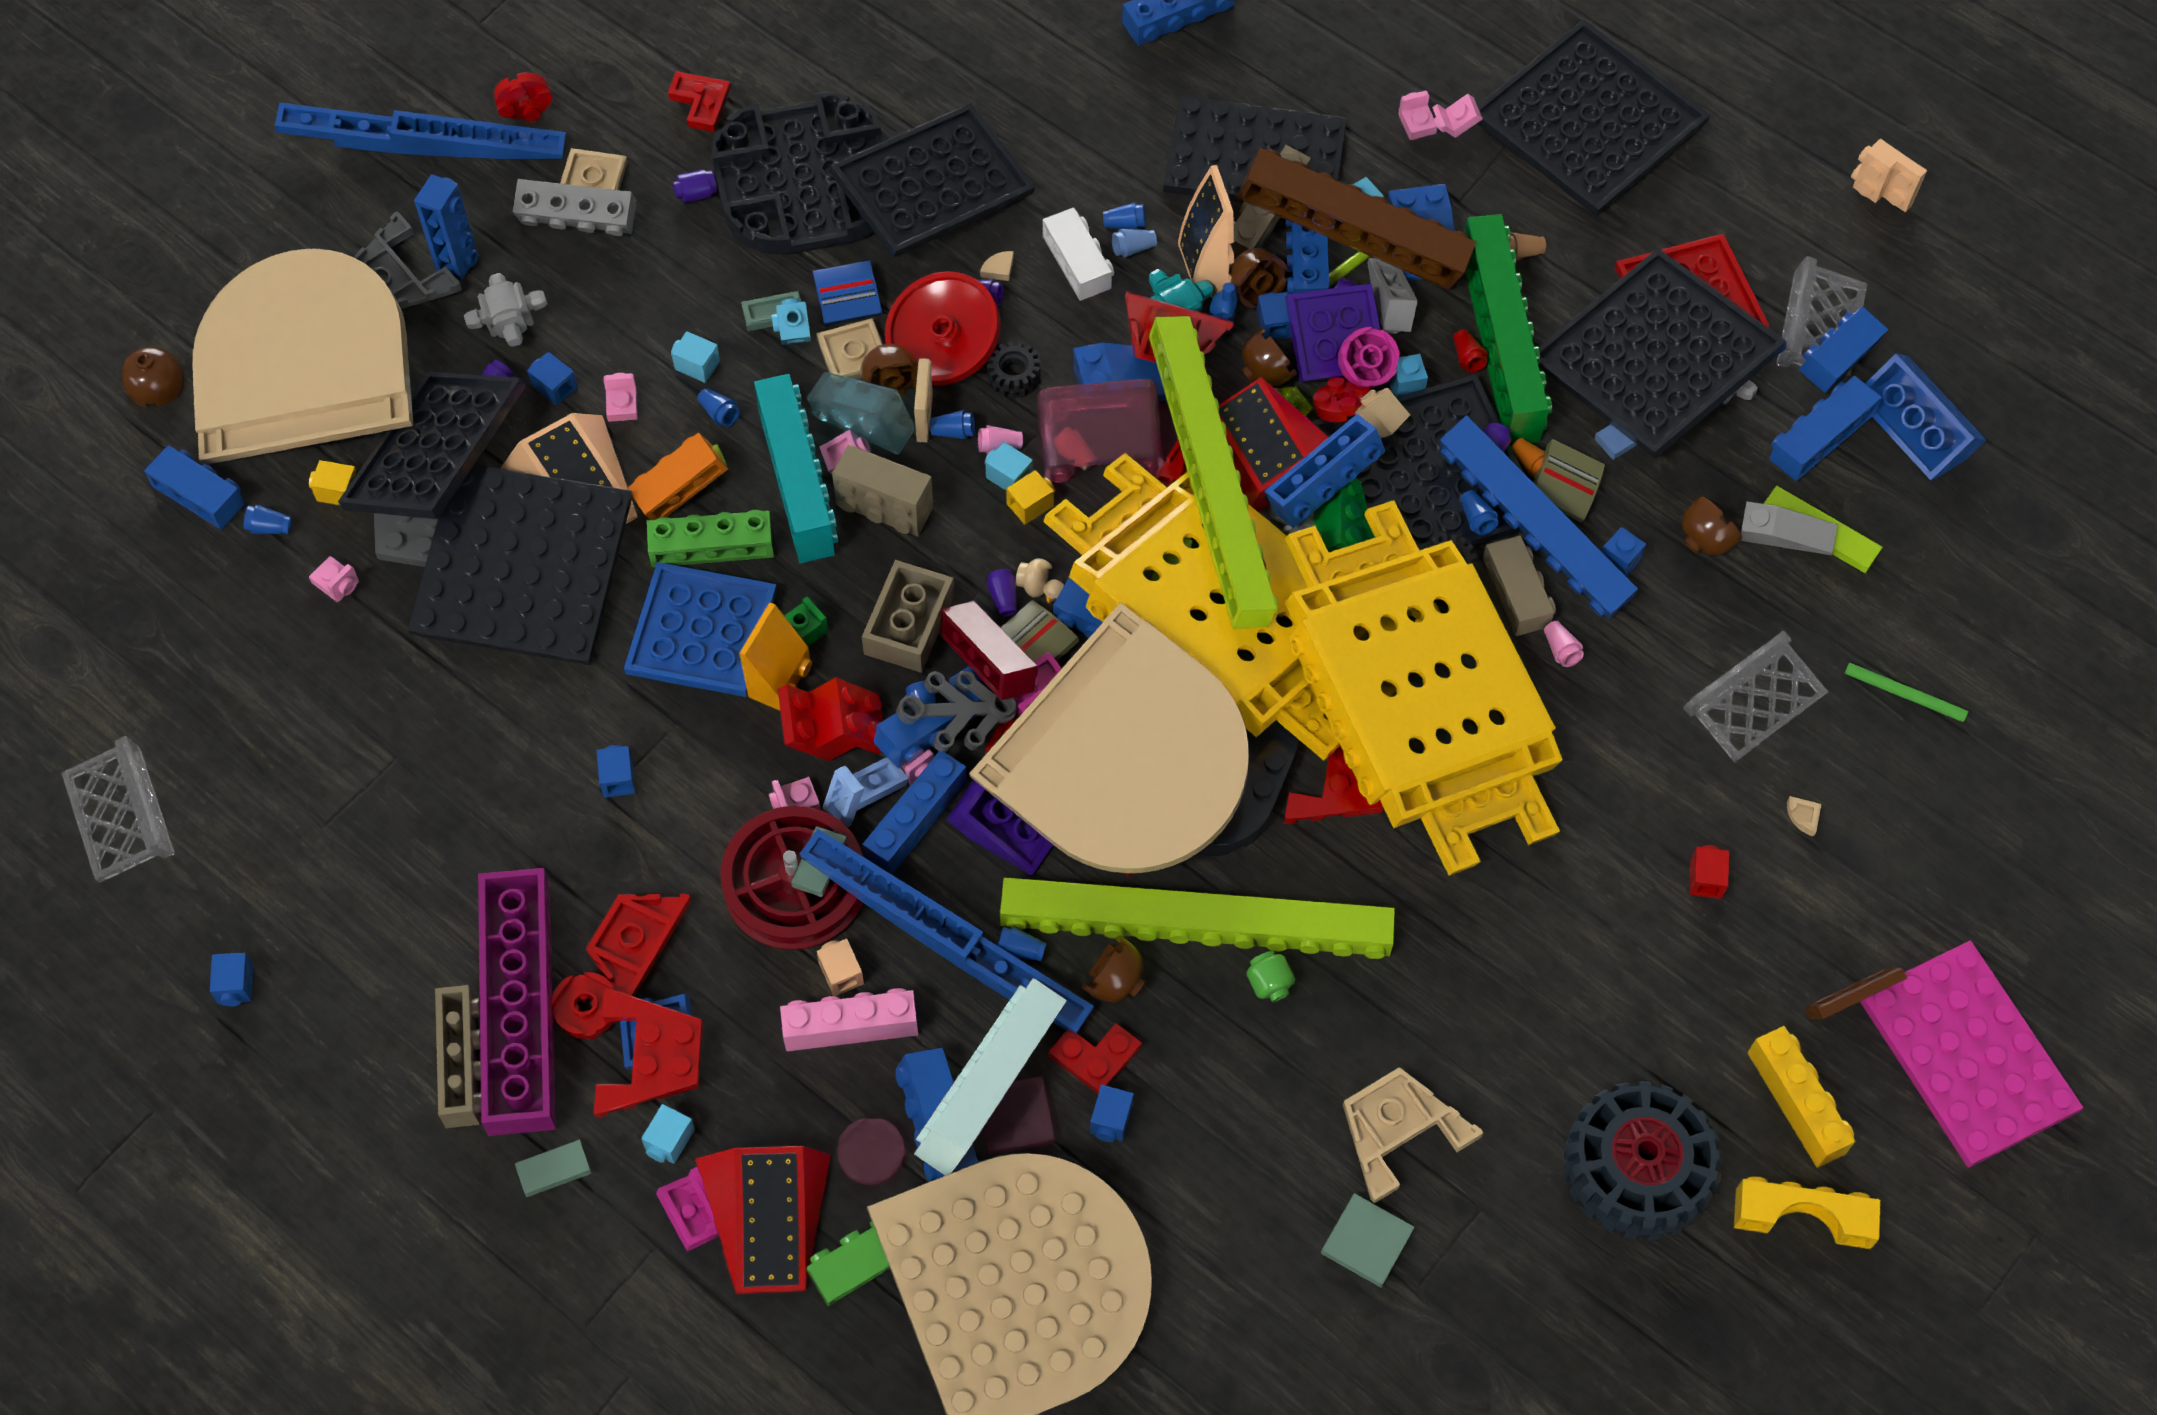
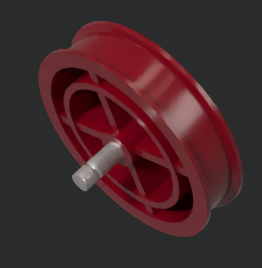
M787 806L772 809L748 821L729 842L721 863V885L725 902L731 917L738 927L755 941L782 950L812 948L828 942L839 935L856 917L862 901L831 879L823 897L794 888L791 884L802 859L799 854L811 839L816 826L846 836L847 842L845 846L863 857L860 846L852 832L832 815L804 806Z

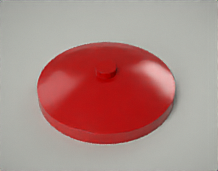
M958 272L930 274L912 283L895 300L886 320L885 341L886 344H898L908 349L914 355L917 363H919V359H929L931 361L932 385L956 383L978 371L992 355L1000 335L1001 320L999 309L986 287L975 278Z

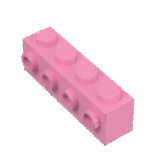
M902 988L889 990L885 994L873 995L869 992L856 994L853 998L840 999L836 996L823 998L820 1002L807 1003L806 1001L797 1000L788 1003L787 1006H780L786 1052L918 1035L913 990L906 991Z

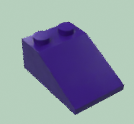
M975 780L972 781L946 818L950 824L967 838L1030 875L1034 874L1053 846L1051 842Z

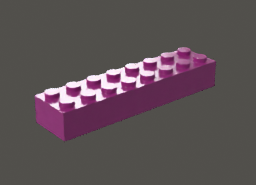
M544 868L478 874L481 1123L488 1136L556 1130L554 1026L551 1005L553 986L550 882Z

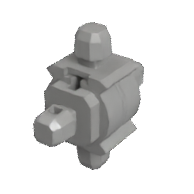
M501 273L491 275L489 278L490 286L484 290L485 294L479 293L478 295L481 309L477 310L476 308L464 315L468 329H476L486 324L491 336L496 337L498 335L501 338H505L507 344L512 347L520 345L523 340L522 333L526 331L527 325L532 326L534 323L530 310L534 309L536 311L547 305L545 294L543 291L537 290L529 292V295H525L520 283L516 282L513 285V282L506 281Z

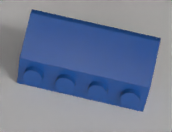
M1896 353L1865 383L1882 397L1873 418L1931 481L1964 462L1986 441L1981 433L1909 356Z

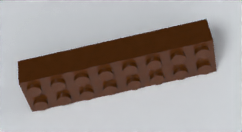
M1259 149L1248 168L1237 195L1239 200L1447 290L1465 272L1476 241L1469 239V236L1463 232L1448 230L1442 227V224L1436 220H1425L1416 216L1415 212L1408 208H1398L1389 204L1383 197H1372L1363 193L1355 185H1345L1335 181L1332 175L1308 169L1306 164L1300 161H1289L1272 149Z

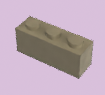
M1521 535L1487 544L1482 561L1515 637L1544 629L1551 623L1553 615L1556 613V608L1552 597H1547L1544 590V579L1541 572L1536 571L1533 565L1531 548L1528 545L1525 546Z

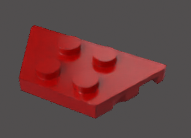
M1126 292L1125 294L1133 355L1143 360L1156 363L1149 339L1155 317L1190 316L1192 326L1198 333L1199 349L1204 355L1215 347L1217 339L1226 330L1229 331L1234 324L1231 320L1134 293Z
M620 894L617 896L586 948L590 958L605 978L612 983L615 991L633 997L637 995L692 901L690 895L680 894V897H661L660 894H647L639 897L634 894Z

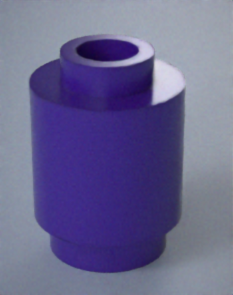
M701 169L676 175V182H672L676 199L681 198L683 203L709 198L711 194L717 193L715 178L711 170L705 171Z

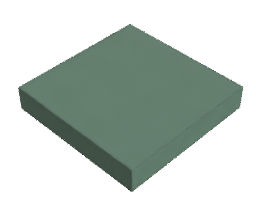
M1354 1193L1325 1243L1321 1254L1381 1288L1413 1232L1414 1226Z

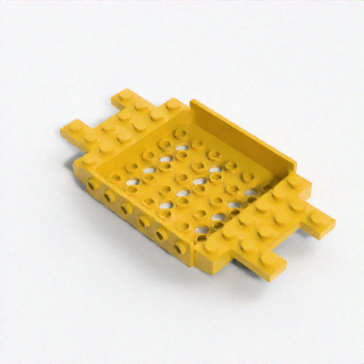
M1124 453L1107 466L1103 474L1122 492L1088 518L1067 499L1045 515L1043 522L1082 554L1074 562L1069 578L1089 594L1086 608L1096 619L1104 622L1113 610L1122 603L1143 621L1146 620L1219 679L1234 699L1241 713L1245 728L1255 737H1258L1277 720L1323 761L1341 746L1331 733L1330 723L1325 718V712L1321 711L1317 704V696L1312 685L1304 677L1303 667L1298 656L1294 655L1290 648L1289 636L1296 626L1285 605V601L1292 592L1308 588L1285 541L1287 536L1248 504L1247 510L1250 519H1253L1255 523L1257 543L1262 546V560L1265 570H1268L1270 573V587L1272 594L1278 599V612L1274 614L1269 627L1233 629L1226 603L1216 604L1210 599L1211 593H1220L1222 595L1223 593L1205 530L1202 527L1201 516L1188 472L1167 488L1129 455ZM1193 538L1198 542L1199 547L1195 549L1188 548L1184 545L1183 539ZM1174 554L1178 557L1180 563L1176 565L1168 564L1163 559V555ZM1154 570L1159 574L1160 579L1150 581L1144 577L1143 571ZM1201 610L1206 614L1207 619L1197 621L1192 618L1190 611ZM1286 616L1292 621L1293 625L1288 628L1282 627L1277 623L1276 617ZM1362 626L1354 627L1353 632L1357 639L1365 641L1369 637V632L1366 628ZM1268 633L1273 638V643L1264 644L1260 642L1257 634ZM1249 650L1253 654L1254 659L1252 661H1244L1238 656L1237 651ZM1383 682L1381 684V690L1386 696L1394 697L1397 694L1396 687L1392 683Z
M1394 500L1368 508L1364 513L1375 538L1328 552L1316 526L1288 534L1285 541L1308 588L1292 592L1285 601V605L1296 626L1289 636L1290 648L1293 654L1298 656L1303 667L1304 677L1312 685L1317 696V704L1321 711L1325 712L1330 723L1331 733L1339 741L1344 752L1345 762L1353 770L1358 780L1359 791L1362 796L1366 797L1369 805L1375 804L1380 800L1393 828L1421 818L1449 876L1474 867L1481 862L1468 834L1515 817L1528 845L1559 833L1560 830L1533 778L1536 775L1554 769L1563 761L1552 734L1556 728L1473 564L1466 563L1452 540L1419 551ZM1435 599L1444 600L1449 607L1448 613L1442 614L1437 612L1433 606V601ZM1407 609H1418L1422 614V621L1419 623L1411 621L1407 616ZM1382 617L1391 618L1396 624L1395 631L1389 632L1384 630L1380 624V619ZM1362 626L1366 628L1369 632V639L1366 641L1357 639L1353 632L1354 627ZM1463 654L1473 656L1476 660V668H1466L1461 662V656ZM1435 664H1445L1450 670V676L1448 678L1439 677L1434 669ZM1411 672L1418 673L1423 678V686L1419 688L1412 686L1408 681V674ZM1383 682L1392 683L1397 690L1396 696H1386L1381 690V684ZM1490 710H1497L1503 714L1504 723L1502 725H1496L1490 720ZM1463 720H1473L1478 727L1477 734H1468L1463 729ZM1436 730H1447L1451 735V743L1443 744L1439 742L1436 738ZM1412 738L1421 740L1425 747L1424 753H1414L1409 747V740Z

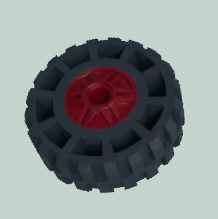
M1638 1081L1635 1086H1629L1627 1082L1615 1085L1611 1092L1608 1090L1599 1092L1594 1096L1592 1102L1586 1103L1580 1111L1568 1134L1569 1137L1564 1147L1563 1157L1566 1159V1164L1563 1168L1565 1180L1572 1183L1569 1191L1573 1199L1577 1202L1581 1201L1585 1206L1582 1211L1590 1219L1595 1217L1601 1221L1603 1229L1611 1233L1614 1229L1621 1231L1625 1238L1635 1240L1638 1235H1645L1646 1240H1657L1663 1233L1672 1236L1681 1232L1685 1225H1691L1706 1208L1719 1186L1722 1176L1719 1169L1723 1165V1153L1716 1148L1720 1139L1717 1131L1709 1128L1707 1124L1710 1120L1703 1110L1698 1111L1692 1106L1694 1102L1692 1099L1684 1094L1680 1097L1672 1092L1673 1088L1661 1084L1660 1088L1651 1086L1650 1082Z

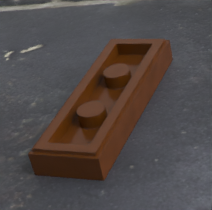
M1885 968L1806 1006V1013L1809 1019H1824L1907 979L1903 968Z

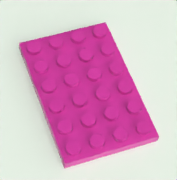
M1971 940L1904 972L1907 979L1860 1001L1968 1168L2079 1113L2083 1109V1106Z

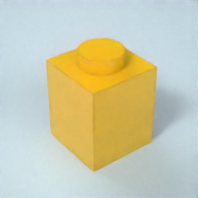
M319 460L316 471H312L309 478V487L312 489L316 501L340 505L338 501L357 475L355 466Z
M1035 470L1006 488L1007 505L1025 525L1054 507V486L1048 478H1042Z

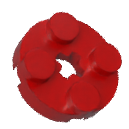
M535 73L517 74V79L511 81L507 77L494 90L498 114L501 117L511 119H524L527 122H534L540 118V113L544 112L552 101V94L546 79Z
M1341 377L1331 378L1327 381L1326 386L1317 390L1313 395L1314 411L1317 410V416L1325 421L1346 422L1347 416L1355 415L1356 410L1362 405L1360 400L1371 391V388L1358 387Z
M584 972L585 975L567 977L557 986L552 995V1013L558 1027L567 1035L594 1040L614 1023L604 1022L602 1019L604 989L614 990V987L604 976L593 972ZM588 999H592V1008L589 1011L580 1012V1007L577 1005L578 1002H586Z

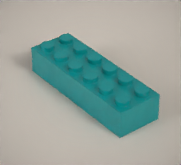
M790 374L754 381L759 415L799 564L834 556V543H838L835 528L837 527L833 509H830L828 503L829 495L826 484H823L820 462L815 456L814 451L816 450L813 436L811 433L809 434L807 427L809 424L806 411L802 409L798 384L792 385Z

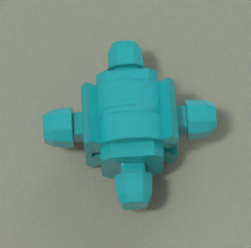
M1159 269L1149 274V283L1154 292V296L1151 297L1152 299L1198 312L1202 310L1203 301L1210 297L1214 290L1209 280H1201L1193 284L1188 278L1182 280L1180 274L1169 278Z

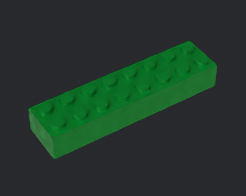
M1502 214L1467 217L1464 233L1469 236V239L1476 241L1465 269V276L1481 345L1487 351L1488 361L1486 366L1499 422L1511 431L1510 445H1513L1520 438H1524L1530 443H1537L1541 440L1543 430L1547 429V415L1552 412V403L1550 396H1546L1544 391L1546 378L1544 371H1540L1538 366L1540 353L1538 346H1534L1532 341L1534 328L1532 322H1528L1526 316L1528 313V303L1526 297H1522L1520 291L1522 289L1521 274L1515 271L1516 253L1509 246L1510 228L1508 225H1504Z

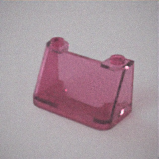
M1139 379L1051 387L1038 393L1037 424L1044 478L1046 477L1050 481L1057 483L1065 482L1074 474L1076 466L1113 463L1124 453L1129 455L1150 474L1158 472L1163 466L1164 454L1156 383L1152 380Z

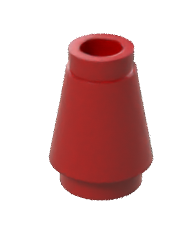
M1463 329L1456 332L1453 336V341L1461 368L1469 373L1482 370L1488 361L1487 351L1468 330Z

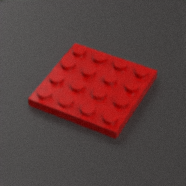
M1724 234L1661 250L1769 328V323ZM1652 252L1616 261L1615 270L1619 279Z

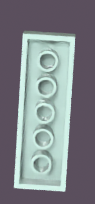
M1034 978L1027 988L1022 985L1019 986L916 1138L921 1143L914 1153L917 1157L945 1176L952 1173L1067 1000Z

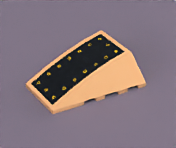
M1217 165L1210 167L1198 186L1187 209L1178 240L1190 280L1193 284L1201 280H1209L1214 288L1210 296L1211 298L1223 289L1225 283H1230L1232 278L1229 274L1230 264L1234 263V253L1230 244L1234 243L1233 209Z
M569 414L519 441L500 468L628 490L603 415ZM631 502L626 524L638 518L633 502Z

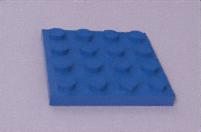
M657 562L624 666L625 674L746 697L747 689L739 653L769 602L774 604L777 585Z

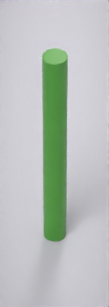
M1850 662L1844 673L1961 722H1964L1968 711Z

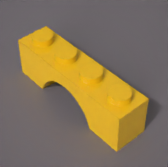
M1748 1177L1743 1179L1736 1188L1734 1228L1768 1233L1781 1216L1793 1212H1803L1813 1215L1824 1222L1830 1229L1836 1244L1871 1249L1879 1240L1880 1200L1872 1199L1868 1194L1853 1192L1846 1195L1835 1193L1834 1189L1828 1187H1818L1814 1190L1801 1188V1185L1795 1182L1774 1184L1768 1183L1762 1177Z

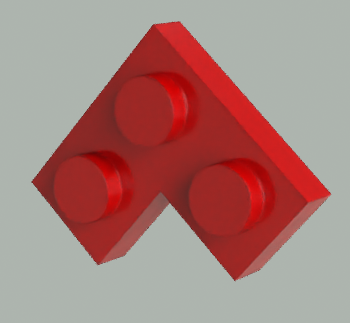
M676 71L668 91L669 100L692 104L687 118L688 127L715 132L731 86L729 81Z
M1115 1024L1096 1047L1077 1033L1075 1034L1067 1030L1048 1052V1057L1096 1094H1099L1101 1085L1109 1086L1141 1049L1142 1042L1118 1024Z

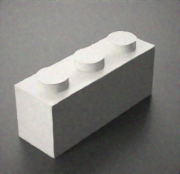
M1073 207L1043 219V238L1078 299L1081 301L1111 289V279L1114 276L1113 266L1108 259L1105 260L1103 258L1100 244L1096 238L1092 239L1089 234V227L1083 216L1079 217Z

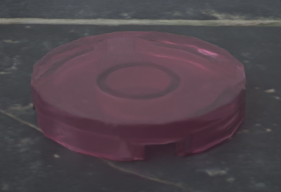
M863 1118L855 1121L844 1130L838 1142L839 1165L846 1176L860 1184L875 1185L891 1179L901 1168L905 1156L901 1134L894 1125L880 1118Z

